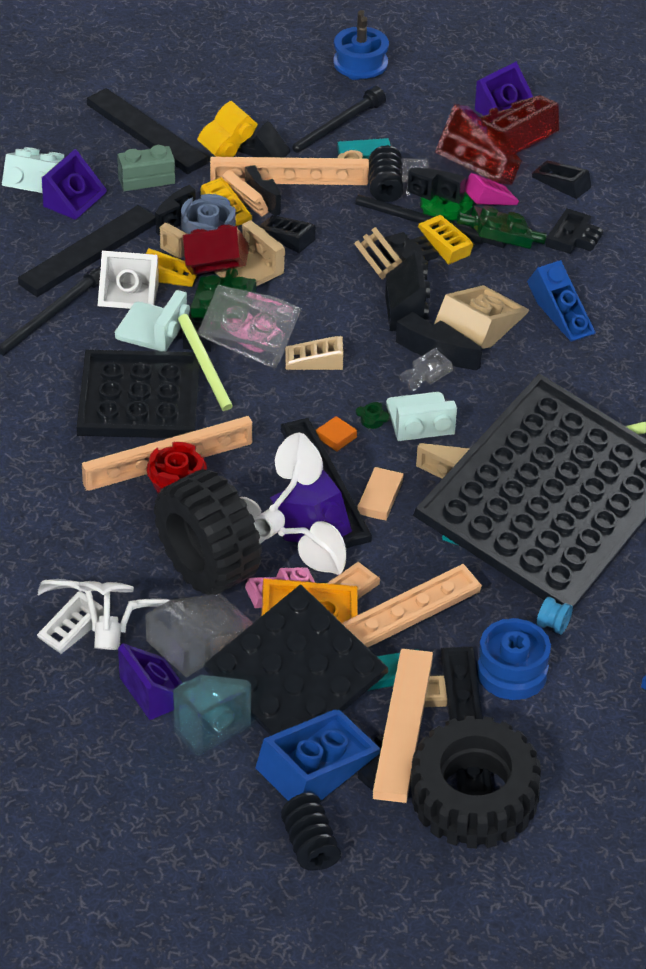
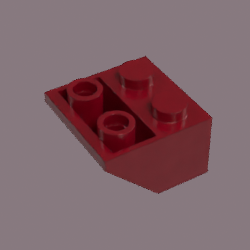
M221 225L217 229L209 231L196 229L191 231V234L183 235L185 266L192 275L246 266L249 243L237 226Z

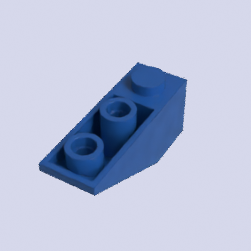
M562 261L536 268L527 283L542 310L571 342L594 335L596 332Z

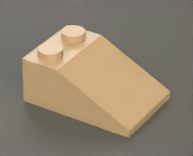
M482 285L446 294L434 324L441 320L481 346L482 349L492 347L528 313L529 309Z

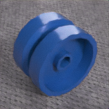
M517 618L502 619L490 624L482 633L480 640V657L477 667L479 682L488 692L499 698L520 700L538 694L545 686L548 676V663L551 653L549 636L541 627L527 620Z

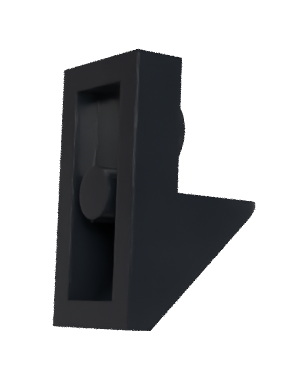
M267 121L256 132L254 131L250 138L241 143L238 152L252 157L285 158L290 153V148L273 125Z

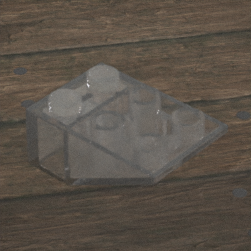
M221 593L172 599L145 615L146 641L187 678L203 668L209 659L254 622Z

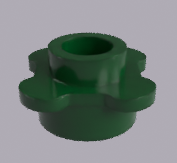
M373 402L365 407L360 406L356 409V415L361 417V423L366 428H379L390 419L389 413L384 412L382 404L379 402Z

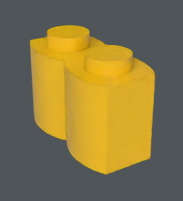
M229 101L218 111L215 119L203 128L197 140L216 157H234L241 143L253 135L258 124L234 102Z

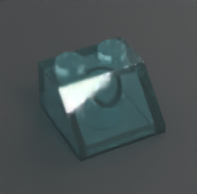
M199 675L173 689L174 732L196 756L205 753L251 727V683L248 680Z

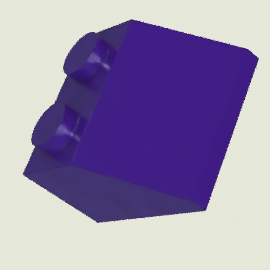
M324 469L319 479L310 485L297 483L278 507V510L285 517V528L305 527L310 530L315 522L324 521L333 525L342 537L352 532L341 491ZM284 490L270 497L272 504L276 502ZM285 534L282 537L285 541L299 543L304 534Z

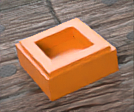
M337 416L316 429L320 440L336 452L357 438V430Z

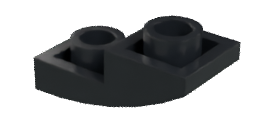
M410 168L407 192L430 201L437 195L459 204L464 199L466 177L436 169Z
M187 185L176 191L158 207L155 212L156 233L160 235V226L164 223L174 227L181 225L182 205L192 197L193 201L196 200V191L192 186Z

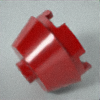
M172 442V447L163 448L162 450H159L157 447L153 450L146 471L156 492L159 493L162 488L198 470H207V465L204 458L196 452L194 445L186 442Z

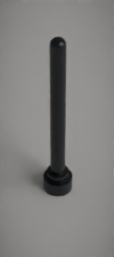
M378 86L371 87L365 91L362 100L294 143L292 146L293 151L296 153L301 152L365 109L378 108L386 102L384 91Z

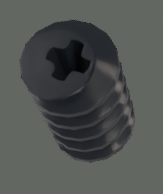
M380 146L369 157L370 192L377 200L393 202L399 199L403 193L401 153L393 146Z
M302 793L291 798L283 806L281 818L289 834V840L293 845L297 862L302 868L310 871L322 870L333 866L341 858V851L337 847V841L333 836L332 828L329 826V820L325 815L324 807L321 805V799L313 793Z

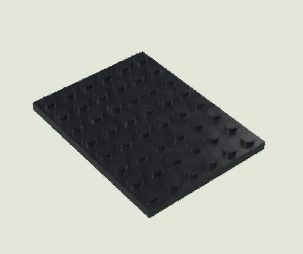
M539 373L416 507L413 516L541 599L545 600L547 597H552L556 600V603L561 605L567 603L572 605L574 609L646 521V439Z

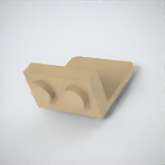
M252 220L243 223L242 235L249 243V252L246 266L235 269L238 271L237 277L256 279L257 287L284 273L285 247ZM227 269L213 272L219 277H225Z

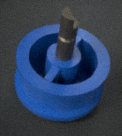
M364 10L358 11L357 27L342 30L334 39V48L337 51L333 58L334 67L338 72L352 80L376 77L382 74L388 67V57L385 54L389 48L387 36L377 29L367 27V17L364 16Z

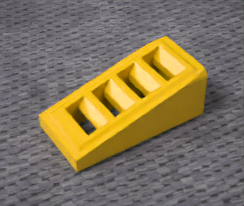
M223 178L215 179L201 186V195L216 194L230 201V205L235 207L237 212L236 226L252 220L250 212Z
M442 215L419 223L418 228L448 265L470 256L474 245L473 242ZM435 225H439V227H437V228H435V229H432V228H431V227H433V226H435Z
M148 248L146 254L158 255L159 283L193 286L197 274L192 275L185 266L184 260ZM183 272H188V276L183 275Z

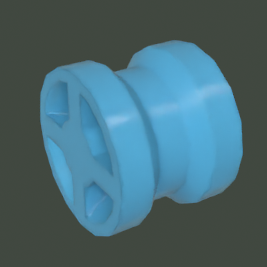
M547 597L540 608L537 625L542 628L551 627L555 633L563 634L569 624L573 606L567 603L561 605L556 603L554 598Z

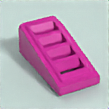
M471 173L465 183V192L476 204L517 205L519 202L506 186L480 175Z

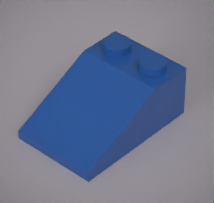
M332 710L264 738L255 768L288 801L302 793L316 794L322 800L375 758L381 749L340 710Z

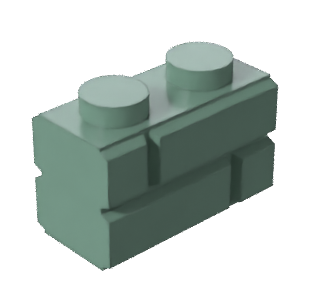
M155 145L151 149H129L124 153L117 154L118 178L123 191L175 184V161L169 146Z

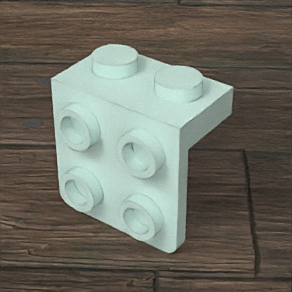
M29 147L15 149L14 153L6 154L2 186L42 193L41 177L64 158V154L57 152L39 154V149Z
M176 290L165 308L143 302H135L116 329L115 338L146 348L167 351L181 329L178 318L183 314H188L189 316L190 306L187 305V292Z
M440 392L390 397L386 401L398 441L455 434L457 414L455 401H445L443 394Z

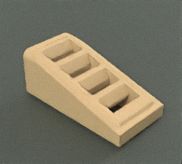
M335 336L286 346V370H343V337ZM294 355H300V358L294 359Z

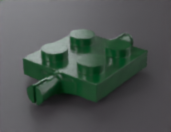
M474 206L471 215L459 212L457 216V224L471 226L478 232L479 237L528 249L531 248L532 242L544 244L546 241V233L530 229L525 218L515 212H508L506 214L498 212L497 209L491 206H483V208Z
M235 268L232 269V272L231 269H227L225 277L215 275L201 276L191 305V317L211 319L209 327L213 331H215V328L216 331H219L224 320H247L256 291V279L237 277L238 271Z

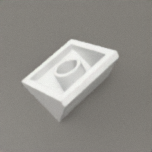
M102 251L98 306L130 309L135 302L155 305L159 286L158 255Z

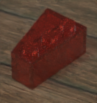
M538 95L511 103V108L498 111L497 108L489 109L488 115L476 117L475 114L468 115V142L498 156V158L508 159L512 155L559 131V105L553 100Z
M453 105L435 153L497 183L512 185L522 160L469 106Z

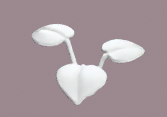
M300 432L294 433L282 442L275 456V467L278 475L285 479H291L290 484L269 509L261 513V509L255 501L247 497L240 498L244 499L247 504V510L255 520L254 525L260 535L259 544L276 533L280 536L302 533L304 536L301 537L298 543L299 556L302 561L314 570L340 575L346 563V547L340 532L333 525L324 521L315 522L310 530L305 527L285 528V517L278 510V507L296 486L297 481L303 485H310L319 479L323 470L322 457L314 444L305 434Z
M50 579L42 581L38 588V595L63 588H74L85 592L93 623L92 631H95V649L118 650L121 633H126V624L134 609L157 607L171 610L182 617L184 614L183 606L176 601L161 598L128 601V606L121 623H118V617L110 616V591L133 592V586L117 582L102 584L97 581L77 582L66 579ZM91 591H98L104 595V616H99V622Z

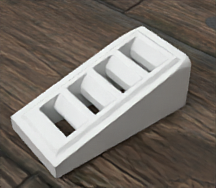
M79 590L37 634L39 639L60 654L92 630L93 623L86 594ZM94 601L99 622V616H104V609L102 605ZM84 611L87 614L83 617L79 612ZM75 618L79 622L74 624L70 619ZM65 625L68 628H70L71 631L67 633L60 627ZM56 632L63 639L59 642L50 635Z

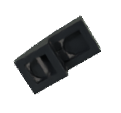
M256 165L245 167V182L262 195L269 213L275 216L280 215L281 194L274 179L262 180Z

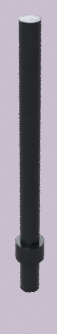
M358 194L355 201L356 205L416 223H422L434 217ZM449 221L474 243L481 245L487 243L504 248L506 244L479 237L475 229Z
M101 265L97 269L92 268L84 274L83 280L0 344V354L3 356L90 287L95 288L99 285Z

